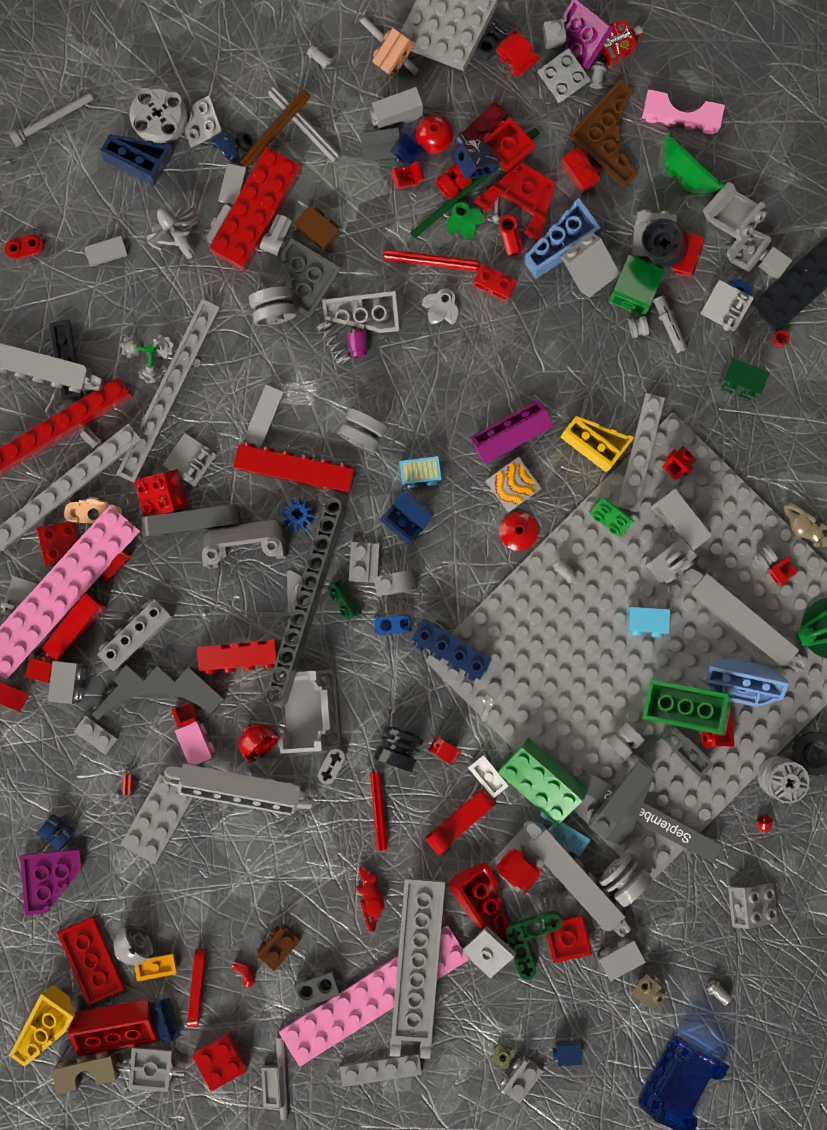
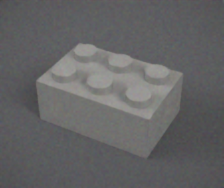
M673 489L652 505L651 508L675 539L683 538L694 551L712 537L710 533L711 528L706 522L702 523L697 517L699 516L697 510L693 506L689 507L685 502L687 500L685 495L680 490Z

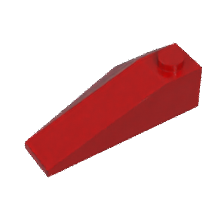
M484 862L459 872L446 884L453 896L480 931L487 926L506 943L508 923L506 915L503 914L502 899L497 890V879L488 864Z

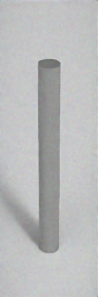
M366 16L363 17L360 22L383 44L385 35ZM406 58L403 65L416 76L420 70Z
M276 1037L277 1066H282L284 1107L280 1108V1119L286 1120L288 1119L284 1040L282 1037Z

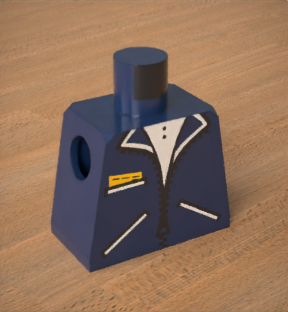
M462 134L455 140L459 147L453 157L466 180L492 175L501 163L500 159L481 139L469 141L466 135Z

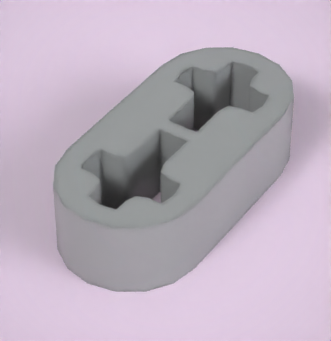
M332 749L326 756L318 773V778L323 784L332 783L345 760V754L341 749ZM339 752V757L342 758L341 761L337 760L334 766L331 765L333 760L331 754ZM331 767L333 769L330 775L333 777L332 779L328 778L326 781L323 779L324 775H322V772H326Z

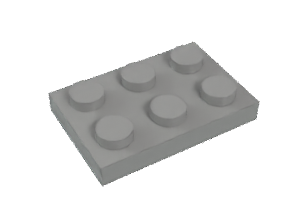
M523 826L488 865L503 878L494 867L510 849L520 850L527 857L525 859L526 862L534 863L539 868L544 863L528 846V839L531 836L525 831ZM505 880L517 893L521 890L517 886L513 887L507 880Z

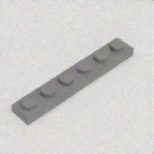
M647 393L644 396L617 508L637 512L665 400L663 397Z

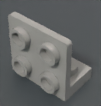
M774 883L751 887H728L732 927L751 929L778 922Z

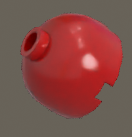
M429 114L418 122L415 129V140L423 152L437 155L450 147L453 141V128L446 117L440 114Z
M265 724L247 725L242 730V735L239 738V750L249 763L257 761L255 757L258 755L263 757L277 744L275 738L279 739V736Z

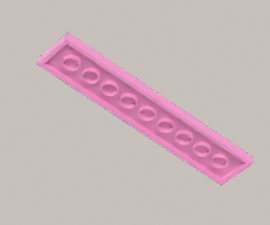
M111 505L0 626V675L5 680L8 679L107 569L116 555L121 553L140 532Z
M448 924L441 928L437 980L469 960L462 951V946ZM398 956L341 991L340 996L325 1001L279 1030V1034L299 1067L394 1007Z

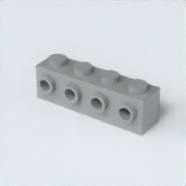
M148 600L142 606L143 611L139 615L135 613L127 621L129 624L124 629L121 627L113 634L115 638L110 643L106 641L99 648L100 652L97 655L113 672H116L121 665H124L173 618L158 600Z

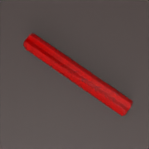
M372 772L370 773L376 847L377 851L387 850L381 773Z

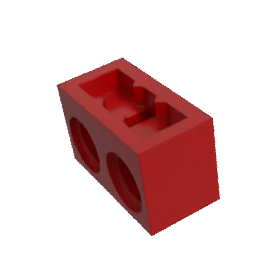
M481 264L473 281V287L508 303L517 280Z

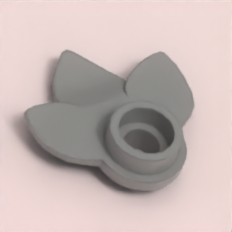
M444 288L438 293L428 294L423 299L421 305L429 308L428 319L430 324L439 323L444 318L450 324L456 322L459 310L455 305V294L452 290ZM443 295L449 296L448 302L442 300Z

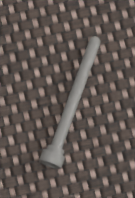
M88 93L22 131L20 129L17 131L13 130L8 134L15 146L18 147L23 144V141L29 135L92 101L94 95Z

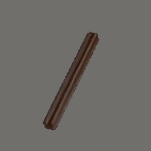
M302 90L240 159V163L244 167L249 168L265 148L268 147L307 103L310 95L305 90Z

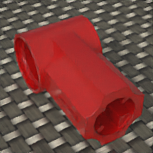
M512 215L503 216L499 223V231L503 238L507 256L518 255L524 252L517 228V220ZM509 221L513 224V228L507 230L503 227V223Z

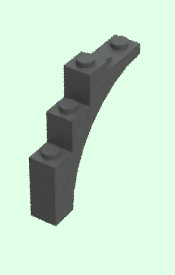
M121 665L114 673L116 677L113 679L118 686L114 685L107 692L108 697L104 702L100 700L94 706L95 712L92 715L97 720H101L113 708L123 702L148 694H169L181 697L199 705L209 714H212L225 698L191 667L187 669L182 668L176 675L178 679L175 680L161 666L151 667L145 674L147 678L144 679L130 665L125 667Z

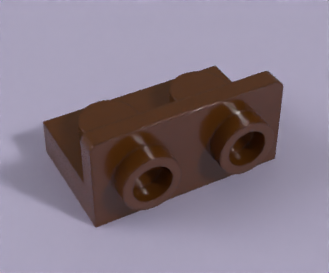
M284 924L280 928L276 926L269 934L271 939L267 943L263 941L256 949L258 952L256 958L258 960L261 959L273 971L278 968L301 941Z

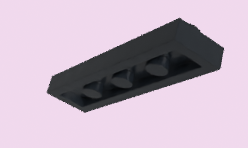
M66 319L49 323L55 358L77 363L71 321ZM63 385L62 389L60 388L62 400L83 397L82 390L80 393L69 391L68 386Z

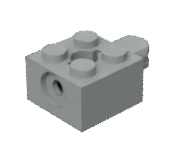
M680 538L645 565L659 583L664 581L668 583L679 576L677 572L680 569L683 571L691 567L695 563L693 559L697 555L686 541Z

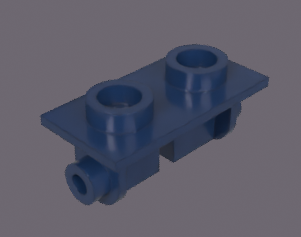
M169 997L150 1003L161 1042H171L174 1038L180 1037L181 1034Z

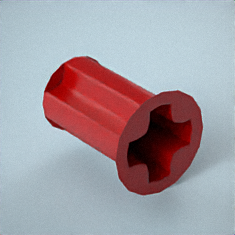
M122 775V795H133V775Z

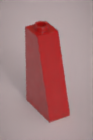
M85 593L42 647L46 651L44 655L51 661H61L107 607L94 595Z

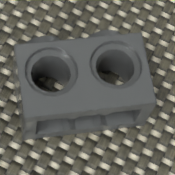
M324 968L316 972L317 975L309 977L307 974L297 978L298 981L295 982L294 988L301 1009L340 996V989L333 969L328 970ZM328 979L332 985L329 988H324L321 985V981ZM303 986H310L313 992L309 995L304 994L302 991Z

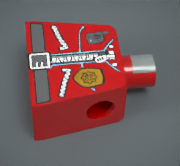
M626 20L609 24L614 29L601 48L609 68L635 51L637 46L635 39L643 36L640 25L630 29Z

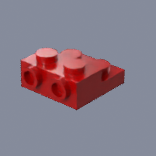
M511 117L506 121L502 120L496 126L494 132H489L482 138V141L500 159L501 163L499 165L506 173L536 148V144Z

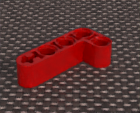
M483 787L425 837V840L440 855L451 846L457 837L488 812L497 802Z

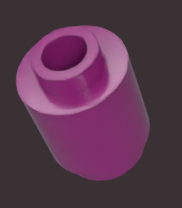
M362 329L350 330L351 333L347 334L349 354L352 355V358L367 357V352L369 351L367 333L362 332Z

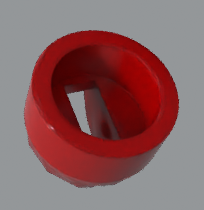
M783 330L777 331L773 336V344L779 348L786 346L790 340L789 334Z
M769 816L757 817V829L762 833L765 831L769 832L773 824L772 818Z

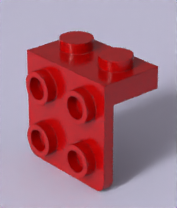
M178 469L135 480V487L144 517L160 515L188 507L187 497Z

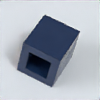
M579 1040L555 1042L556 1048H552L553 1061L557 1060L558 1066L583 1065L581 1043Z

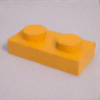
M174 953L150 957L145 962L134 965L137 981L178 973Z

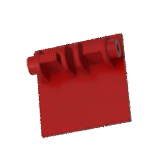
M69 521L36 527L45 566L56 565L79 540L75 522Z

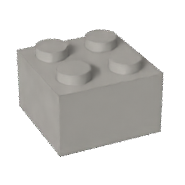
M53 661L48 701L69 704L80 703L84 696L82 680H85L87 673L84 664Z

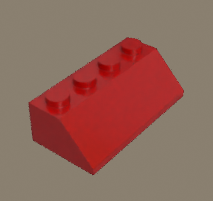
M148 999L125 1004L120 1003L108 1007H98L92 1010L77 1011L68 1028L69 1038L78 1056L157 1042L153 1013Z

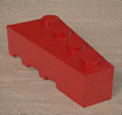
M275 639L197 647L199 671H204V675L216 674L218 669H224V673L236 672L238 667H243L244 671L256 670L255 666L263 665V669L274 668L279 653L278 641Z

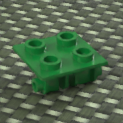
M602 497L589 512L595 521L603 524L612 534L617 535L619 538L635 522L605 497Z

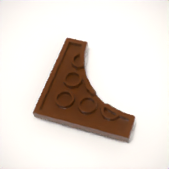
M619 79L570 132L567 138L579 147L581 151L584 150L591 160L625 189L638 175V172L633 168L622 151L619 124L623 109L634 94V91Z

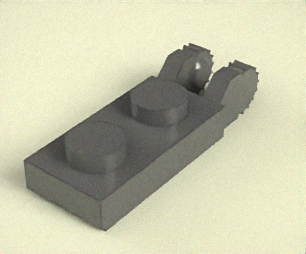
M672 726L670 728L671 732L680 741L675 745L665 734L661 738L701 779L714 766V763L687 736H684L676 727Z

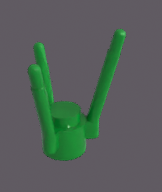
M827 610L805 625L800 626V630L796 631L802 646L806 645L809 647L815 644L827 643V638L814 640L817 639V635L826 633L827 627L815 632L813 628L809 629L811 625L827 615Z

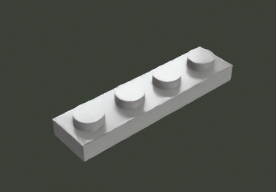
M419 1053L340 1065L343 1087L422 1074Z

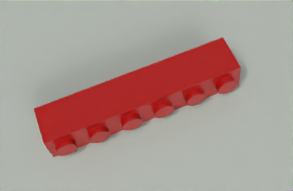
M245 442L237 447L233 465L235 470L350 494L354 469L349 464L339 463V466L331 464L332 461L320 459V462L312 460L313 457L301 455V458L293 456L294 453L288 451L276 453L273 448L269 447L257 449L254 444Z

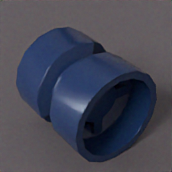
M55 814L37 832V835L43 840H49L50 845L58 852L75 834L71 827L68 825L63 826L62 820ZM59 830L61 834L58 837L54 836Z

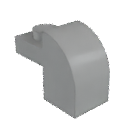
M413 570L374 577L377 597L416 590Z

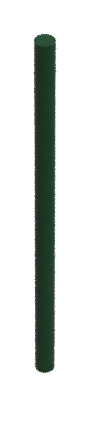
M534 128L527 136L533 140L540 132L537 128ZM489 176L473 179L467 187L461 189L455 197L448 200L412 230L410 235L415 239Z

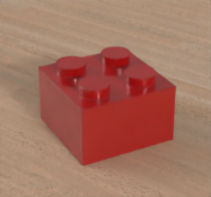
M230 1031L196 1049L192 1054V1058L210 1091L244 1074L249 1067Z

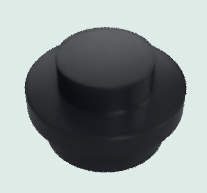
M239 133L235 138L238 148L243 152H247L254 145V140L249 133Z

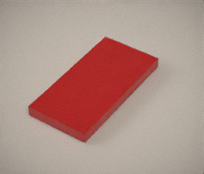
M95 915L57 932L88 1006L126 989Z

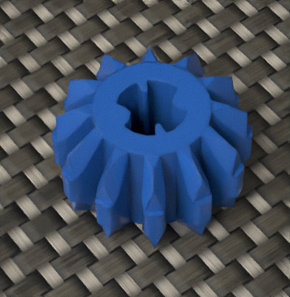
M301 498L297 499V504L291 499V507L286 504L284 505L288 512H281L282 516H288L282 520L283 523L290 522L287 527L288 529L295 525L296 532L299 531V525L305 531V523L310 526L313 524L308 518H315L314 514H308L314 508L312 506L306 508L309 504L307 500L301 505ZM296 510H300L301 514H303L300 520L293 516L294 512L297 513Z

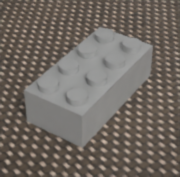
M164 773L159 775L120 844L153 864L159 862L194 800V797L180 795L177 791V786L166 784L163 781Z

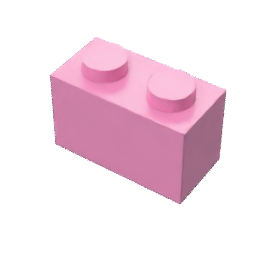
M199 721L175 730L188 764L197 765L214 757L215 749L212 742L207 741L205 735L208 732L204 723L200 724Z

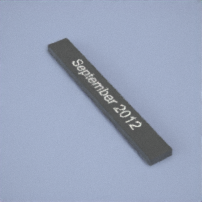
M581 769L576 778L578 782L588 789L587 795L602 803L616 788L584 769ZM643 803L637 819L638 823L714 864L723 847L722 845Z

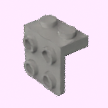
M647 209L637 212L634 221L632 254L639 257H648L641 242L642 233L646 226L660 218L676 222L677 215H672V212L669 211L652 213V210Z

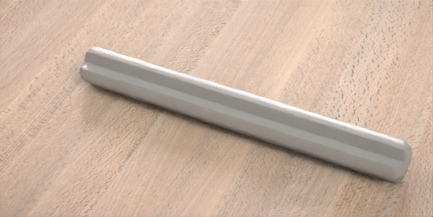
M274 86L269 90V96L284 111L291 102L277 87ZM300 111L292 118L331 161H335L340 156L339 152Z

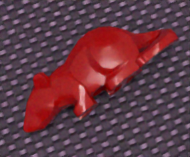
M360 866L358 873L362 880V887L360 885L356 887L358 894L363 896L360 903L368 932L372 933L376 930L377 920L384 910L385 901L377 889L375 883L377 877L368 869Z

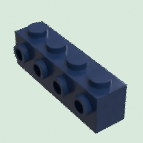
M425 619L422 620L411 639L414 641L413 645L422 651L424 648L430 650V656L439 661L442 658L448 661L447 666L456 671L460 668L466 672L464 676L472 681H475L476 678L480 680L492 661L489 657Z

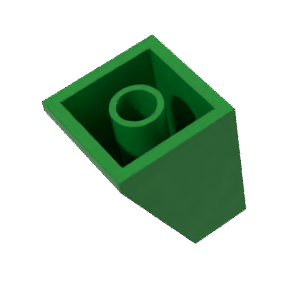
M628 255L608 302L640 316H645L651 306L665 270L655 263L649 264L644 262L643 258L637 255Z

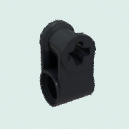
M494 21L478 43V57L483 61L492 59L496 54L495 49L497 45L511 32H506L498 26V22ZM487 46V47H489L491 50H490V51H484V50L482 49V47Z

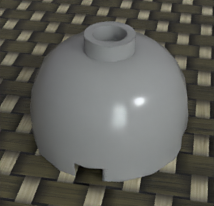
M128 924L116 934L113 942L116 958L127 965H139L153 954L150 938L148 935L144 938L140 933L143 929L136 924Z

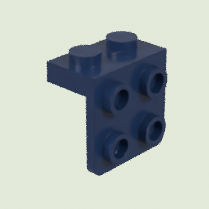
M404 489L394 504L381 517L380 521L410 545L424 530L434 516V513L427 505L421 503L413 493Z

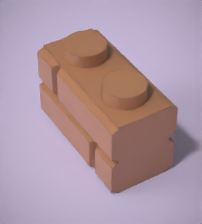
M392 28V30L385 34V41L382 46L375 50L372 62L389 75L396 76L416 42L400 30Z

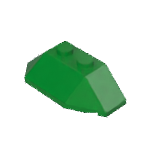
M669 132L665 134L662 140L663 168L670 178H675L679 182V186L684 191H689L691 194L718 193L725 186L674 139Z

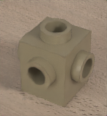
M646 974L640 979L632 994L643 1004L655 1010L663 1002L668 991L663 987L665 983L657 976L652 978Z

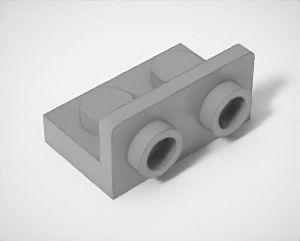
M525 1055L514 1062L512 1066L513 1071L510 1075L506 1074L500 1082L501 1092L503 1094L506 1093L519 1104L544 1072L542 1068Z

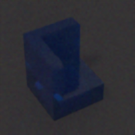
M404 134L390 151L402 164L411 165L425 148L422 145L416 144L408 134Z

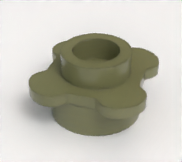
M498 1045L491 1061L493 1064H499L503 1069H507L510 1067V1060L515 1056L514 1051L504 1048L503 1045Z

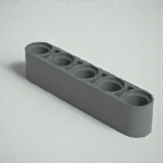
M236 504L141 518L144 538L239 525Z

